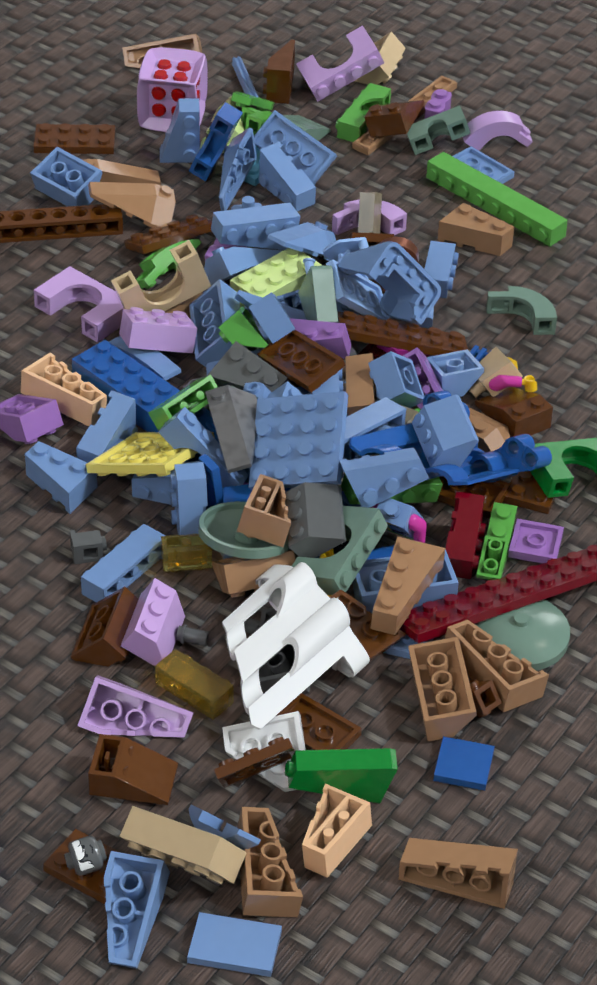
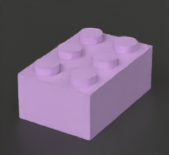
M131 307L130 310L123 309L119 335L128 348L193 353L197 327L186 313L182 311L165 313V311L160 309L143 311L142 308Z

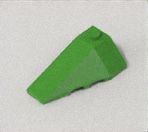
M244 305L218 327L221 330L218 334L226 343L230 341L234 344L237 341L243 346L261 348L269 345L267 339L265 340L259 332L252 318L253 316Z

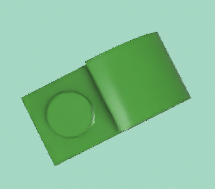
M248 106L242 107L241 121L245 130L252 128L255 135L272 112H262Z

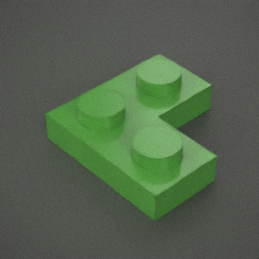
M238 91L234 92L231 101H235L236 106L246 107L254 105L256 110L262 112L273 110L275 103Z

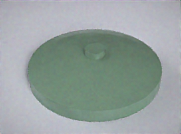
M246 502L221 503L208 508L200 516L198 527L200 538L206 545L220 553L245 559H265L281 555L290 549L288 547V535L284 547H280L257 538H249L243 533L237 532Z
M544 599L475 623L476 626L493 636L492 641L496 644L506 645L511 649V654L520 660L525 658L531 662V667L536 671L558 662L568 649L570 640L569 623L556 606Z

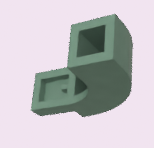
M508 286V291H488L487 314H517L526 318L531 323L533 335H555L557 323L556 310L545 296L531 289L517 286Z

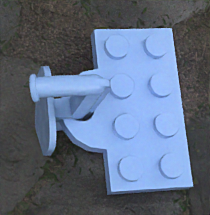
M367 238L341 239L325 247L323 255L331 260L326 263V266L331 265L333 269L336 301L360 313L362 316L372 315L381 320L390 319L380 306L383 294L379 285L370 281L366 275L359 273L347 275L337 267L346 254L369 247ZM313 258L303 259L306 275L310 266H314L315 259Z

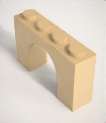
M190 240L170 249L176 264V273L174 278L163 288L154 291L142 290L131 270L111 280L124 309L130 310L131 307L142 308L143 311H152V309L166 311L211 287L199 255Z

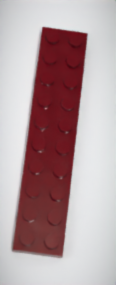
M590 545L584 550L570 552L566 556L550 559L546 563L537 566H529L527 569L517 573H509L501 579L488 580L485 584L468 587L464 591L457 593V595L448 594L444 598L425 602L423 605L411 609L400 630L417 643H421L446 634L448 626L469 620L475 624L597 581V545Z

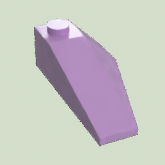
M97 675L78 726L105 735L185 737L194 712Z

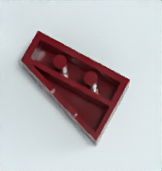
M456 491L455 506L451 516L452 523L446 543V552L456 577L471 579L472 571L478 569L479 556L476 553L481 554L483 540L479 538H484L486 523H482L484 495Z

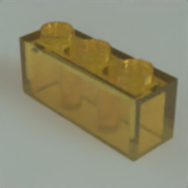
M176 649L155 665V683L212 720L234 703L233 684Z

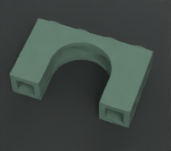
M343 506L346 540L349 541L346 547L337 554L327 558L297 557L292 567H295L300 562L306 563L313 571L317 585L327 595H333L339 590L346 592L388 527L379 508Z

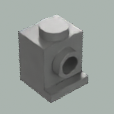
M70 530V545L74 564L96 562L103 557V551L107 550L105 536H101L99 530L80 533Z

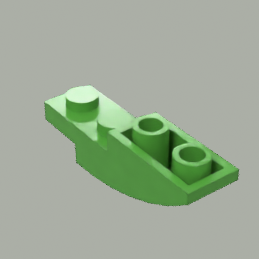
M199 239L190 240L195 250L202 243ZM186 241L161 248L146 257L139 264L143 272L136 281L141 289H149L154 286L157 277L162 276L167 271L172 269L176 271V264L170 249Z
M494 502L479 561L477 578L488 580L502 578L511 544L517 506Z

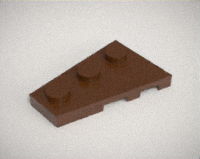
M339 590L329 597L330 599H339L346 607L350 617L349 626L366 650L370 661L405 638L406 633L400 629L395 635L372 630V613L366 610L365 605L343 590Z

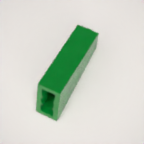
M396 749L295 750L291 761L288 760L286 762L284 774L288 777V786L291 789L323 794V787L325 784H328L367 802L380 804L398 770Z

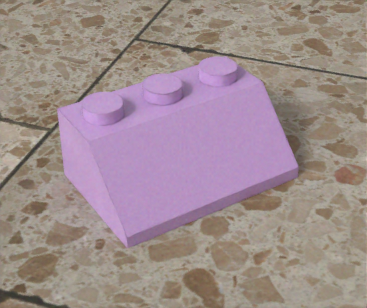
M154 578L141 593L121 643V647L162 671L167 667L176 642L179 625L182 626L185 618L176 590Z

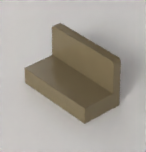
M360 192L358 233H380L382 193Z

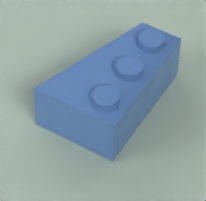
M199 98L178 100L170 126L160 147V163H193L200 150Z
M277 142L260 149L259 183L282 202L291 203L296 211L314 205L316 196L315 185L302 169L297 170L292 163L294 159L291 155L286 156L281 150L282 144Z
M40 441L25 453L26 475L42 490L46 489L50 492L56 502L60 501L69 514L97 488V473H87L85 465L87 462Z
M414 448L384 452L383 455L371 457L365 455L361 456L362 458L353 460L340 459L342 468L362 507L370 508L429 479Z

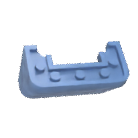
M387 241L348 253L337 266L347 275L359 273L366 275L369 279L376 280L386 290L380 301L381 309L394 319L422 325L441 295L440 285L396 242Z

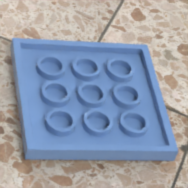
M342 391L257 399L255 417L257 432L254 441L252 467H250L249 488L253 490L260 474L282 481L284 488H294L304 482L341 484L342 465L340 459H343L348 394Z

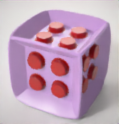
M160 47L149 49L141 64L137 85V114L140 127L166 132L170 126L178 100L185 98H199L201 124L207 97V59L205 54L176 48Z

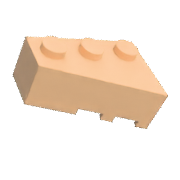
M325 784L322 798L316 806V814L309 824L302 843L304 867L328 878L372 826L370 802Z

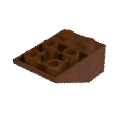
M99 734L88 773L89 795L168 805L178 762L126 737Z

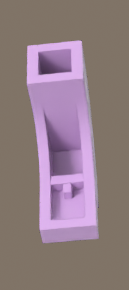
M491 111L477 116L467 123L471 134L462 137L466 144L477 150H480L489 140L497 136H510L526 147L533 142L530 137V130L523 125L520 116L508 111Z
M360 200L344 203V210L333 214L332 232L339 235L358 227ZM382 201L380 230L385 234L394 235L405 231L407 213L391 203Z

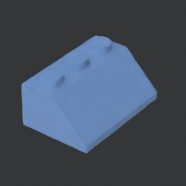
M56 147L30 174L38 191L66 206L89 205L94 200L90 197L88 184L89 182H100L102 170Z
M456 394L424 405L412 421L430 467L441 464H453L460 467L479 442L461 398Z

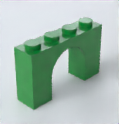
M597 438L535 444V447H547L552 454V460L548 466L530 471L547 498L569 495L574 477L565 464L582 465L597 474Z

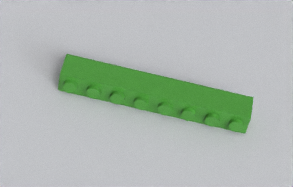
M442 152L427 162L426 178L550 247L566 237L567 219L453 156Z

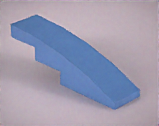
M121 336L109 341L112 345L165 381L181 373V368L158 350L128 348Z

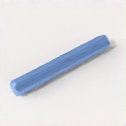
M239 56L237 58L233 57L232 66L244 93L258 97L242 58Z

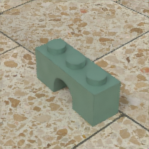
M459 105L413 123L407 136L414 154L417 155L432 149V141L437 136L449 135L453 141L471 133Z

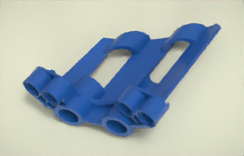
M446 390L427 394L423 398V406L452 395ZM462 402L469 417L470 410L466 403ZM412 423L349 439V448L360 456L377 453L383 455L384 452L414 448L429 479L444 476L448 481V485L496 482L513 477L518 472L546 467L552 460L550 450L545 446L535 447L534 440L529 434L510 437L505 440L502 447L490 452H484L479 449L477 443L460 467L453 464H441L430 467Z

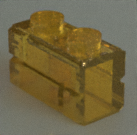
M199 534L161 536L163 572L212 568V548L202 541Z

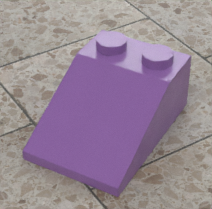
M17 394L0 402V429L15 441L31 444L36 442L38 437L56 432V428L64 425L56 399Z

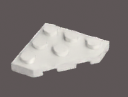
M299 711L275 716L261 729L252 727L250 722L222 727L225 751L228 756L235 760L244 757L243 753L252 748L260 750L269 746L268 742L279 737H283V739L289 738L295 750H305ZM286 762L258 774L284 792L297 790L291 789L288 786V777L284 774Z

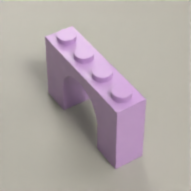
M363 25L346 35L353 48V53L344 64L330 69L322 68L317 63L313 54L296 64L317 102L384 64L377 47Z
M70 266L34 289L35 307L50 316L72 302L86 301L96 304V307L81 316L82 334L96 342H100L121 326L124 308L116 291Z

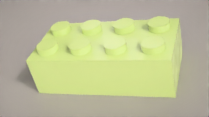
M287 248L230 280V287L236 292L241 290L262 298L271 292L277 297L299 290L306 277L303 259L311 257L303 252ZM315 261L314 266H322V264Z

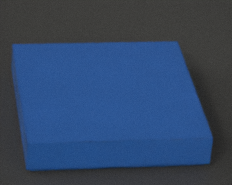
M443 736L433 781L485 791L495 746Z

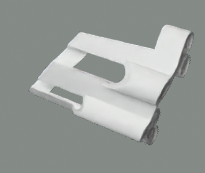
M303 562L298 563L295 567L280 564L270 567L256 579V585L258 584L260 588L222 622L226 632L230 657L232 661L236 660L239 669L243 705L246 713L249 715L251 726L257 729L265 726L331 666L335 671L339 670L344 675L353 678L370 661L366 650L349 626L350 617L344 604L337 598L330 599L317 585L316 577L311 568ZM269 601L277 613L247 638L244 621ZM287 644H291L295 651V659L291 670L263 694L259 681V668Z

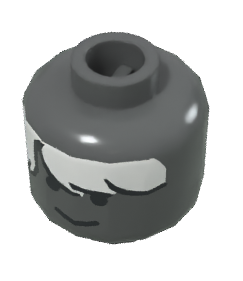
M92 835L71 841L68 845L69 852L64 854L68 870L74 868L79 876L101 870L103 862L107 861L101 839L96 840Z

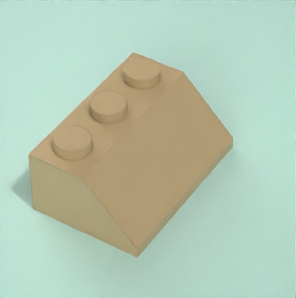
M392 31L374 42L384 64L356 79L354 82L378 85L381 82L386 83L392 77L391 73L398 67L396 64L403 58L402 54L406 49Z

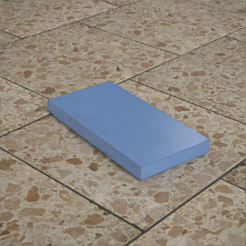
M276 110L273 111L254 135L255 146L258 149L280 142L283 146L281 150L286 156L291 155L294 159L293 165L297 170L302 169L314 185L337 157L333 151Z

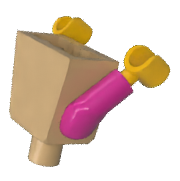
M495 347L479 362L484 367V373L469 389L475 398L485 390L494 397L508 387H521V385H524L525 391L535 392L537 391V382L532 375H527L522 379L523 375L518 370L517 361L506 357Z

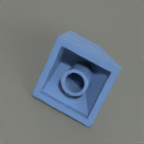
M468 349L427 357L442 390L449 391L451 395L464 396L484 373V367Z

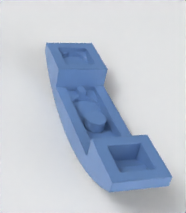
M192 804L189 807L190 818L195 828L220 836L242 850L259 845L261 839L229 823H226L222 832L219 831L224 820Z

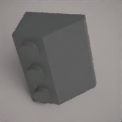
M304 482L285 492V505L289 509L287 515L288 519L291 520L288 532V547L299 557L315 558L346 542L342 493L339 485Z

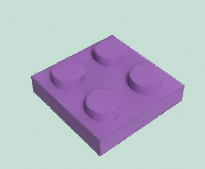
M517 519L508 557L542 564L550 559H557L564 527Z

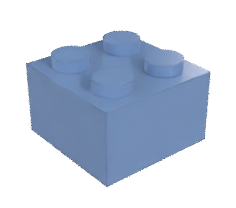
M390 351L368 363L371 370L369 375L376 385L378 400L386 397L408 408L423 402L424 394L411 359Z

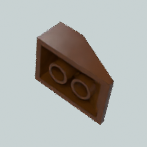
M291 39L269 58L268 66H264L263 78H267V83L263 84V94L266 95V100L289 104L295 67V40Z
M424 100L371 106L364 116L370 136L381 137L407 134L424 106Z
M509 387L494 397L489 395L475 401V405L486 416L508 426L510 437L521 434H529L531 436L551 428L553 406L540 394Z

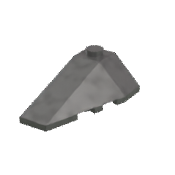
M230 385L205 391L228 474L252 467L255 450L254 441L257 432L255 425L256 395Z

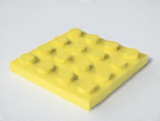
M135 432L85 465L87 473H97L98 476L114 473L117 476L156 474L158 477L169 475L170 471L174 469L175 464H183L186 460L194 458L198 452L189 448L174 449L159 432Z

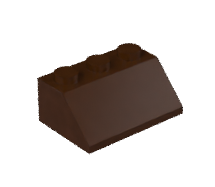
M124 586L93 604L73 649L71 658L74 661L107 667L125 660L129 651L121 647V643L139 599Z

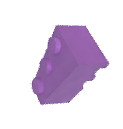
M290 318L295 330L343 359H345V356L350 355L351 341L345 323Z
M418 347L403 355L413 361L424 396L443 391L427 357ZM423 402L420 403V404H418V405H416V406H417L418 408L422 409V407H423Z

